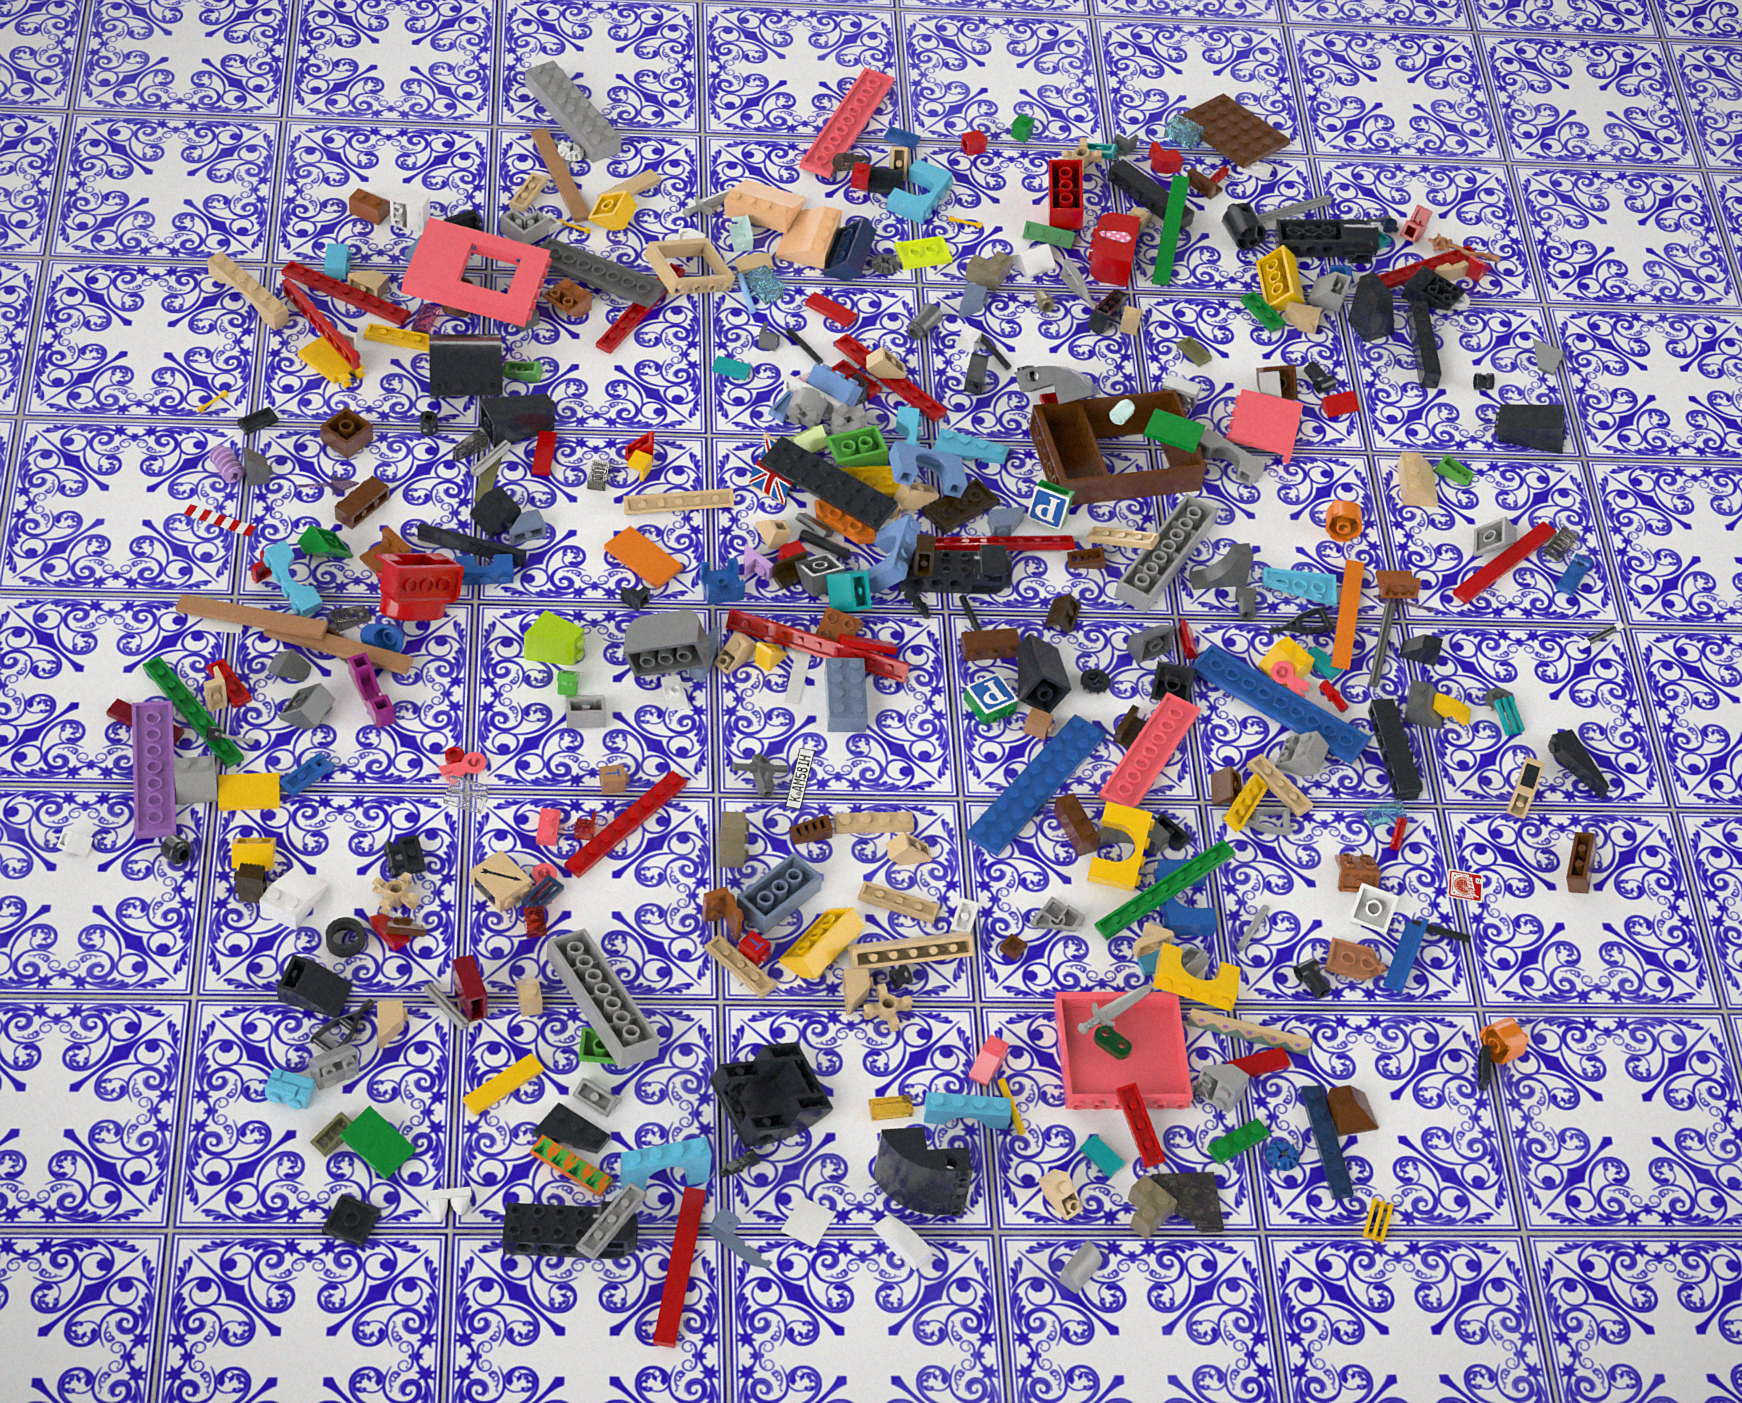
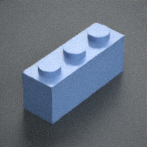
M815 363L806 383L842 403L854 407L863 390L862 387L858 386L859 382L850 377L848 380L845 379V374L837 370L835 373L832 372V367L824 363L822 366Z

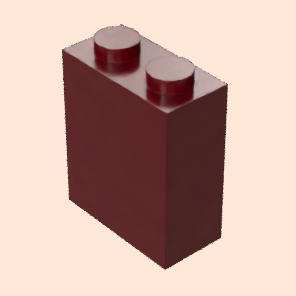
M473 954L453 959V984L465 1017L469 1022L488 1018L487 992Z

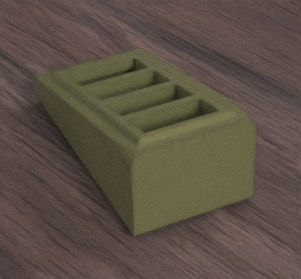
M342 1111L310 1141L324 1157L344 1143L333 1131L337 1129L341 1133L343 1131L340 1127L342 1123L346 1127L352 1123ZM330 1135L335 1140L331 1142L326 1136ZM321 1140L329 1145L326 1149L319 1143Z

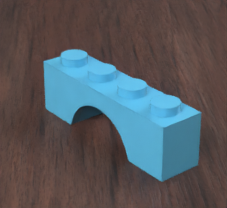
M898 406L895 431L907 439L904 443L919 446L920 442H916V439L920 440L921 429H918L922 423L919 409Z
M286 540L265 549L263 562L267 568L270 567L275 582H279L281 585L282 593L285 598L290 600L293 612L295 614L298 613L299 616L306 617L321 610L323 601L314 586L300 585L290 577L288 569L293 564L295 555Z
M927 1092L924 1103V1123L945 1125L952 1119L966 1117L981 1121L986 1128L1008 1130L1011 1117V1098Z

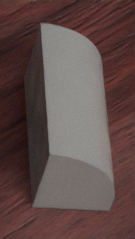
M1089 1240L1082 1245L1061 1271L1059 1282L1075 1294L1080 1291L1102 1265L1100 1252Z

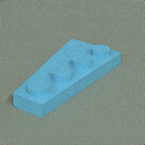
M941 428L933 450L960 456L966 461L980 459L981 462L1004 464L1010 447Z
M1263 568V586L1336 607V575Z

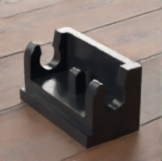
M475 209L444 218L446 222L483 232V228L480 225L482 220Z

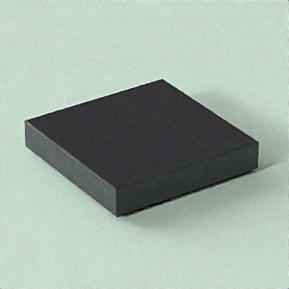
M341 1194L322 1227V1233L362 1248L379 1219L382 1209Z

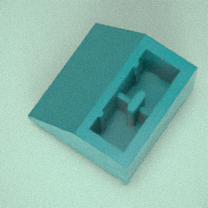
M858 569L826 575L831 608L840 612L872 608L868 571Z

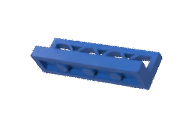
M1423 918L1421 926L1409 922L1406 923L1383 983L1384 987L1402 993L1429 919Z

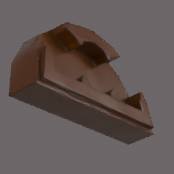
M405 916L394 917V920L388 922L386 926V933L425 937L427 933L422 924L419 926L413 922L412 918Z

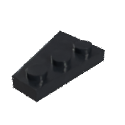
M559 1102L533 1131L534 1137L540 1138L544 1135L555 1143H567L572 1145L573 1148L598 1154L610 1140V1134Z

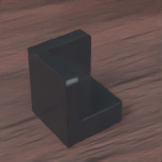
M644 585L638 591L635 588L629 590L623 587L621 588L620 600L638 612L650 602V588Z

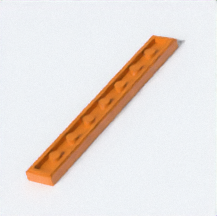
M1346 559L1331 667L1345 670L1350 669L1364 570L1363 562Z

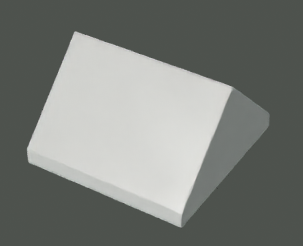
M1049 243L1036 245L1009 255L1013 257L1012 262L1027 279L1053 270L1056 267Z
M1362 883L1348 920L1386 934L1400 896Z

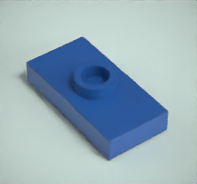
M890 126L884 135V140L914 150L921 136Z

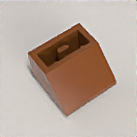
M568 278L563 279L542 295V298L574 317L581 318L592 310V294Z

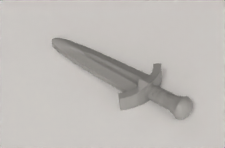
M732 188L701 200L699 195L696 194V205L684 208L683 215L689 218L693 213L701 211L712 216V208L723 203Z
M1148 984L1139 987L1098 1009L1097 1003L1093 1002L1092 1013L1094 1017L1085 1023H1080L1078 1031L1085 1035L1098 1024L1114 1029L1115 1022L1111 1020L1149 994L1153 986Z

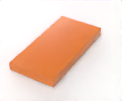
M632 526L627 527L604 544V549L656 589H659L683 571L681 563Z

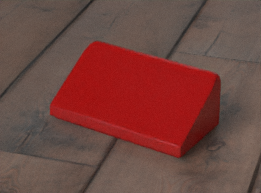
M1353 390L1323 397L1321 407L1328 418L1360 410Z
M1181 619L1178 632L1184 656L1186 659H1198L1199 655L1192 629L1185 619Z
M378 914L369 917V925L394 952L411 941L407 935L386 933L387 923L392 921L388 915Z

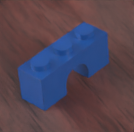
M512 554L494 555V561L489 566L478 565L475 562V555L456 556V562L464 566L462 585L514 583Z

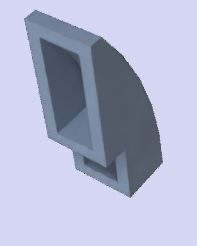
M717 625L707 634L710 642L708 667L689 669V676L700 683L710 672L716 658L719 639V627Z

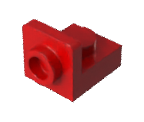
M264 550L260 551V562L251 566L252 580L256 583L272 575L270 567L267 568L263 562Z

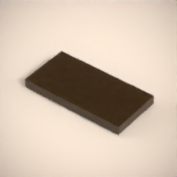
M976 478L967 483L968 485L961 498L946 495L922 508V514L946 535L999 505L1000 499Z

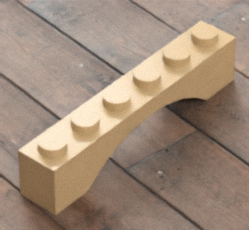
M222 251L207 259L209 275L218 283L229 284L240 291L252 303L263 321L274 331L289 323L288 307Z

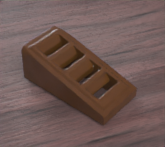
M1103 547L1067 552L1070 569L1106 568Z
M824 815L789 827V832L793 844L797 845L831 839L833 827L829 816ZM800 831L802 836L799 837L797 832Z

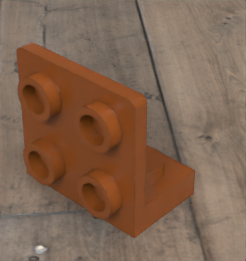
M387 526L382 529V542L360 555L359 558L376 574V571L382 570L383 562L376 559L375 554L412 553V547Z
M1376 570L1375 575L1381 598L1417 599L1421 580L1420 578H1413L1411 571Z
M827 606L815 634L839 641L840 633L856 636L857 631H862L865 624L860 619Z
M1349 853L1335 855V861L1340 869L1338 891L1359 892L1362 883L1376 888L1379 887L1381 871L1374 857L1367 854L1352 856Z
M727 887L704 893L702 907L704 922L717 921L724 917L732 935L738 941L743 931L742 921L744 920L742 910L737 908L733 893H729Z

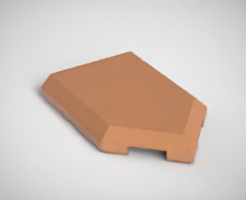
M1332 937L1325 966L1326 971L1366 981L1388 970L1378 960L1372 948Z

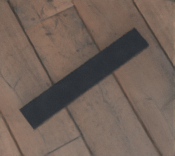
M419 523L417 527L418 540L493 560L494 555L512 554L513 565L525 567L526 550Z

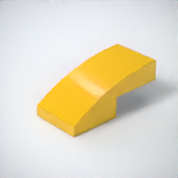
M1441 693L1435 694L1434 710L1444 718L1452 716L1463 726L1469 724L1471 709L1450 696Z

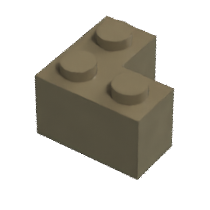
M997 251L991 260L975 254L967 264L965 279L996 292L1010 273L1013 257Z
M722 811L720 867L744 868V860H748L749 849L745 848V844H748L750 821L746 820V812Z
M1146 1174L1130 1189L1127 1200L1138 1208L1133 1214L1130 1227L1147 1240L1174 1214L1177 1200Z

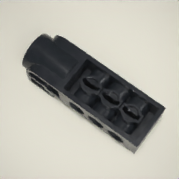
M1276 219L1274 232L1276 249L1284 245L1295 257H1347L1348 264H1370L1372 255H1376L1378 252V225L1369 224L1362 219Z
M980 545L979 551L935 550L932 577L914 576L916 549H914L906 578L899 582V592H905L911 587H916L919 592L998 594L1004 589H1010L1012 557L1011 555H1006L1005 545Z
M601 1201L599 1207L506 1202L502 1236L503 1254L589 1258L578 1251L576 1245L613 1201ZM633 1213L596 1259H622L628 1253H636L638 1213Z

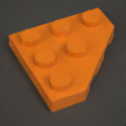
M815 500L814 507L818 520L856 544H872L875 542L876 535L873 529L826 502Z

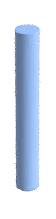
M738 273L737 278L749 313L753 314L756 312L746 280L743 273Z

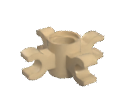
M1080 138V146L1076 147L1074 152L1062 150L1063 160L1082 159L1083 176L1085 174V167L1090 164V161L1102 163V151L1089 152L1086 143L1087 138Z
M404 872L400 880H392L388 883L380 877L375 878L372 882L375 885L372 891L377 894L386 895L379 903L382 906L379 910L380 913L387 915L392 907H399L403 904H406L412 910L417 908L419 903L416 901L419 896L405 891L412 884V881H409L412 877L411 874Z
M885 983L878 984L876 995L879 999V1004L864 1005V1011L862 1012L864 1019L869 1020L879 1016L880 1019L888 1022L890 1032L898 1031L897 1025H900L896 1012L912 1010V998L908 995L897 1000L895 996L888 994Z

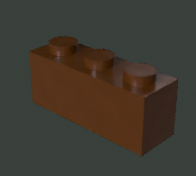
M372 475L334 506L335 519L348 528L354 529L390 499L389 486Z
M1017 628L961 632L960 648L964 661L1018 657L1017 646L1021 643Z
M1075 793L1056 798L1053 812L1078 856L1097 851L1100 837Z
M1575 832L1566 876L1568 891L1571 893L1589 894L1597 852L1595 833Z

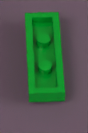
M1026 220L1022 237L1072 249L1076 233Z
M1255 291L1241 297L1240 302L1271 333L1285 327L1286 322Z
M1256 1118L1209 1144L1207 1151L1221 1165L1269 1138L1270 1132Z

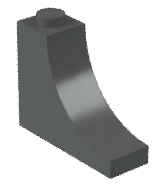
M1232 544L1227 554L1215 564L1201 570L1190 571L1189 579L1193 590L1246 586L1254 558L1250 544Z
M1139 804L1133 807L1144 810ZM1156 820L1153 830L1148 831L1147 838H1150V843L1146 851L1155 855L1159 851L1163 852L1169 845L1170 834ZM1106 826L1097 831L1100 837L1097 849L1113 843L1134 845L1132 838L1124 831Z

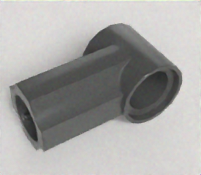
M1236 587L1235 601L1238 602L1239 617L1244 621L1255 618L1256 587Z

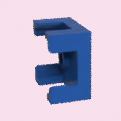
M737 557L727 560V569L709 571V562L700 563L699 578L707 605L744 600L745 582L744 579L740 580L738 576L739 564Z

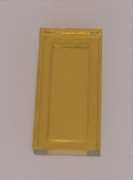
M910 1095L868 1100L872 1121L913 1117L914 1111Z

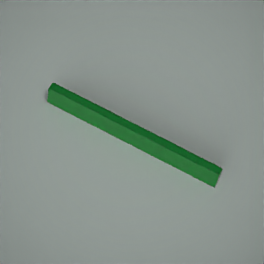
M1173 175L1152 284L1169 286L1190 177Z
M160 656L142 664L145 672L165 696L172 701L176 709L227 769L244 761L243 754L230 739L220 738L216 742L206 741V732L209 725L218 727L222 734L225 733Z
M1224 839L1096 922L1094 924L1095 929L1107 941L1236 856V852Z

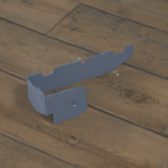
M723 1207L715 1215L709 1227V1234L750 1265L768 1268L772 1264L770 1260L765 1261L760 1258L762 1255L749 1245L745 1246V1242L732 1233L741 1224L738 1216L726 1207Z

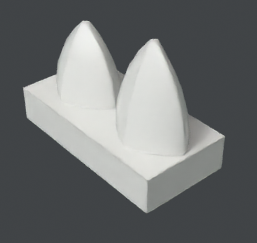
M471 1187L426 1191L427 1202L434 1218L438 1222L442 1221L447 1212L448 1200H450L453 1209L459 1215H463L470 1204Z

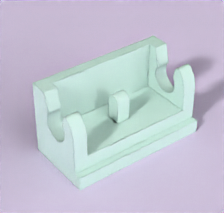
M749 215L733 217L732 222H739L738 224L729 225L734 252L753 251L754 238Z

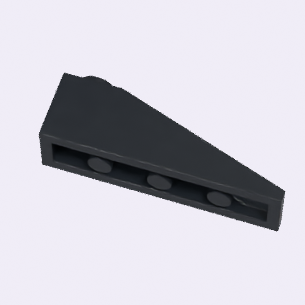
M1114 289L1093 309L1087 328L1096 334H1104L1128 301L1130 295Z
M1570 729L1552 734L1548 744L1550 753L1601 799L1605 798L1610 786L1574 731Z

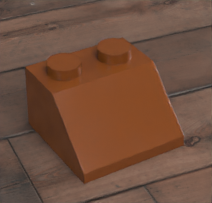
M358 188L349 197V213L379 226L390 214V200Z

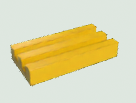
M1373 1198L1362 1236L1383 1243L1394 1204L1390 1203L1387 1205L1385 1204L1386 1201L1382 1200L1379 1202L1377 1198ZM1375 1207H1378L1379 1211L1373 1232L1369 1233ZM1383 1210H1387L1381 1235L1377 1236Z

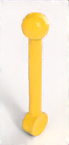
M954 216L948 217L949 222L955 221L976 226L978 229L982 228L983 225L982 222L975 223L957 219Z
M558 219L562 225L584 231L585 234H589L591 231L588 227L583 228L565 222L564 219Z
M223 390L220 395L205 405H200L197 410L200 413L204 412L205 408L220 398L227 397L228 392Z

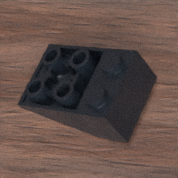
M1423 265L1406 283L1401 297L1409 302L1427 301L1428 308L1449 311L1466 291Z
M293 954L277 986L278 1002L338 1018L353 984L317 962Z

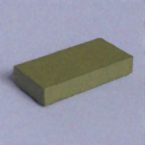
M1191 336L1177 342L1176 347L1198 367L1212 361V356Z

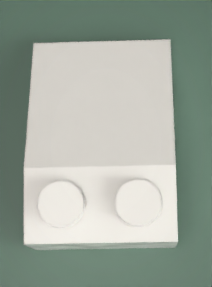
M292 868L272 883L259 899L261 914L297 930L329 887V884Z

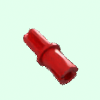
M1329 680L1322 681L1319 689L1326 695L1327 701L1332 702L1341 713L1348 710L1349 706L1341 698L1340 691L1336 690Z

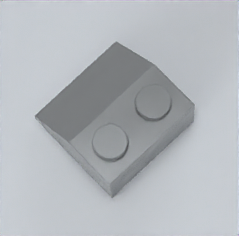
M214 755L174 759L177 805L218 802Z

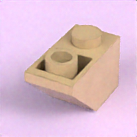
M785 520L756 521L755 523L768 549H779L780 546L788 542L792 533Z
M733 633L713 664L729 675L749 660L756 649V644L744 634Z
M1053 1169L1038 1179L1045 1198L1065 1220H1069L1084 1210L1068 1172Z

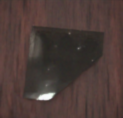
M1214 1172L1151 1174L1150 1178L1177 1200L1174 1213L1182 1219L1190 1221L1201 1233L1223 1232L1224 1225Z

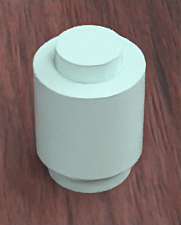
M1128 399L1120 401L1109 413L1111 421L1118 425L1124 424L1134 413V404Z

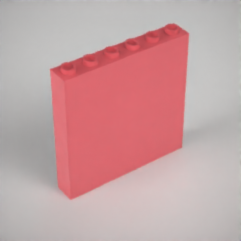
M1056 992L1054 1009L1066 1109L1122 1110L1115 1090L1134 1082L1138 1086L1146 1108H1155L1157 1110L1165 1108L1183 1110L1190 1108L1193 1095L1179 996L1171 992H1149L1139 1002L1111 1020L1115 1022L1113 1030L1126 1038L1132 1045L1130 1056L1124 1060H1119L1095 1044L1093 1037L1095 1030L1101 1026L1100 1024L1091 1028L1085 1035L1078 1031V1025L1094 1017L1092 1013L1093 1002L1097 1003V1007L1100 1009L1129 992Z

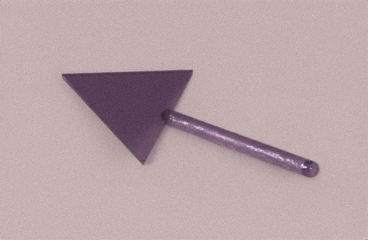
M331 475V483L296 485V488L332 486L333 496L359 483Z
M1373 595V597L1384 604L1386 602L1394 603V611L1397 613L1399 612L1400 604L1432 612L1435 610L1431 607L1402 601L1401 598H1381L1380 595Z

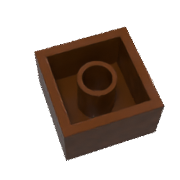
M348 407L343 408L320 426L321 441L347 459L373 440V424Z

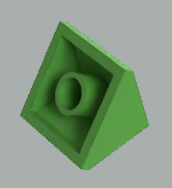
M582 1027L578 1061L616 1064L595 1030Z

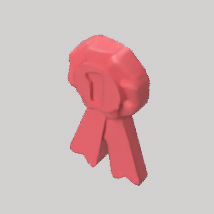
M1278 661L1271 668V676L1275 682L1279 684L1286 683L1289 690L1305 698L1300 689L1307 692L1308 686L1311 684L1294 676L1293 666L1289 662Z
M471 752L463 757L462 762L439 766V771H441V776L446 775V780L451 781L453 785L466 773L476 775L484 771L487 760L481 753Z
M540 863L533 868L532 878L536 882L535 887L548 875L556 879L557 870L553 865ZM550 882L544 889H542L531 900V902H533L540 895V893L546 890L552 883Z

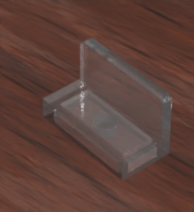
M450 775L449 788L443 798V803L481 815L488 801V786Z

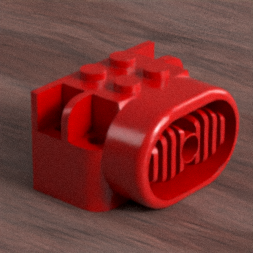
M442 553L375 554V558L383 562V568L376 571V577L381 579L380 591L382 594L379 610L384 616L400 621L440 620L445 615L446 603H454L459 598L464 566Z

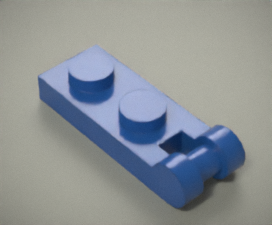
M1576 553L1555 589L1572 597L1593 560L1589 558L1586 560Z
M318 753L280 780V786L294 797L326 773H331L336 765L332 761H327L324 754Z

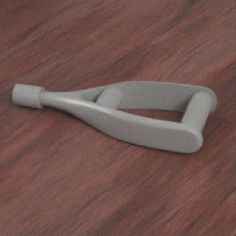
M1065 259L1060 277L1070 290L1085 299L1093 310L1097 304L1091 299L1081 273L1070 259Z
M1285 807L1261 808L1253 811L1245 824L1268 834L1290 835L1292 834L1290 824L1291 810ZM1222 814V822H1226L1223 819L1226 814ZM1282 815L1283 827L1259 823V816Z

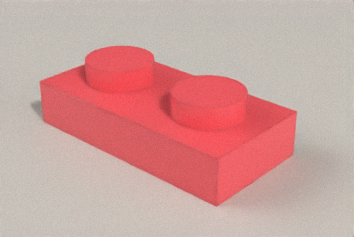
M541 808L536 845L556 847L561 810Z

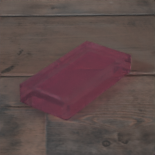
M423 303L411 326V331L429 334L440 312V307Z

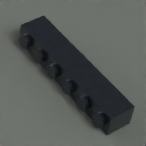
M1124 159L1110 166L1107 179L1164 221L1170 193ZM1187 205L1184 207L1180 231L1193 223L1195 211Z
M1410 301L1406 318L1420 388L1437 389L1442 373L1427 301Z
M1393 698L1371 700L1368 714L1395 802L1418 800L1420 792L1423 791V784L1418 778V768L1414 766L1413 752L1409 750L1408 737L1403 731L1404 724L1399 718V708L1395 705Z

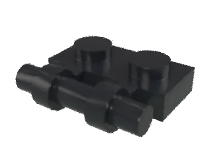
M418 835L398 838L399 845L393 846L391 841L384 843V855L388 859L387 868L393 878L400 876V869H404L409 874L426 872ZM401 854L402 859L396 860L395 856Z

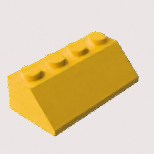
M1282 245L1256 261L1264 301L1274 311H1285L1288 301L1299 304L1305 303L1295 255Z
M853 907L829 908L778 960L800 977L816 979L823 974V970L835 961V957L846 950L847 945L860 935V931L865 926Z

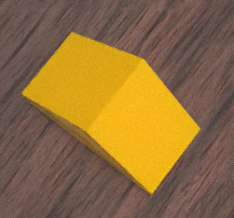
M757 642L755 663L769 672L788 653L773 643Z

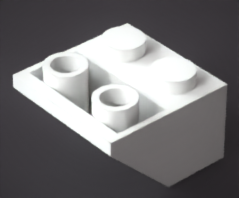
M412 190L391 197V225L423 233L430 217V194Z

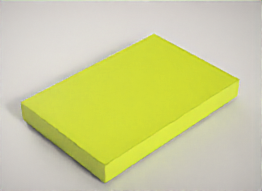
M943 236L894 243V249L904 270L949 264L953 260Z

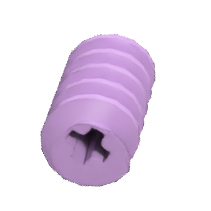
M217 445L210 451L209 458L226 483H234L245 475V468L230 447Z

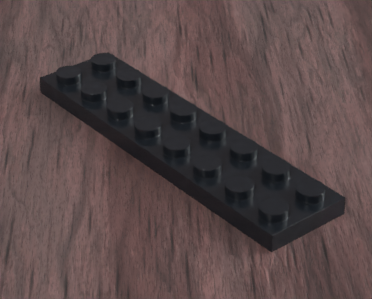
M783 436L776 441L760 460L761 466L876 532L898 507V502Z

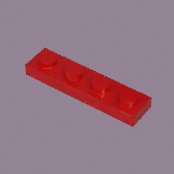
M1136 1082L1116 1088L1115 1092L1144 1168L1148 1169L1165 1163V1157Z

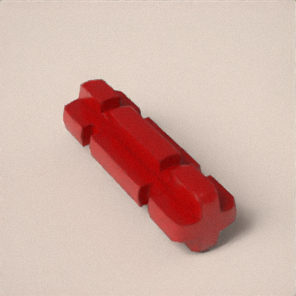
M1222 166L1209 179L1218 184L1228 175L1229 168Z
M1397 818L1389 846L1391 850H1400L1407 825L1406 818Z

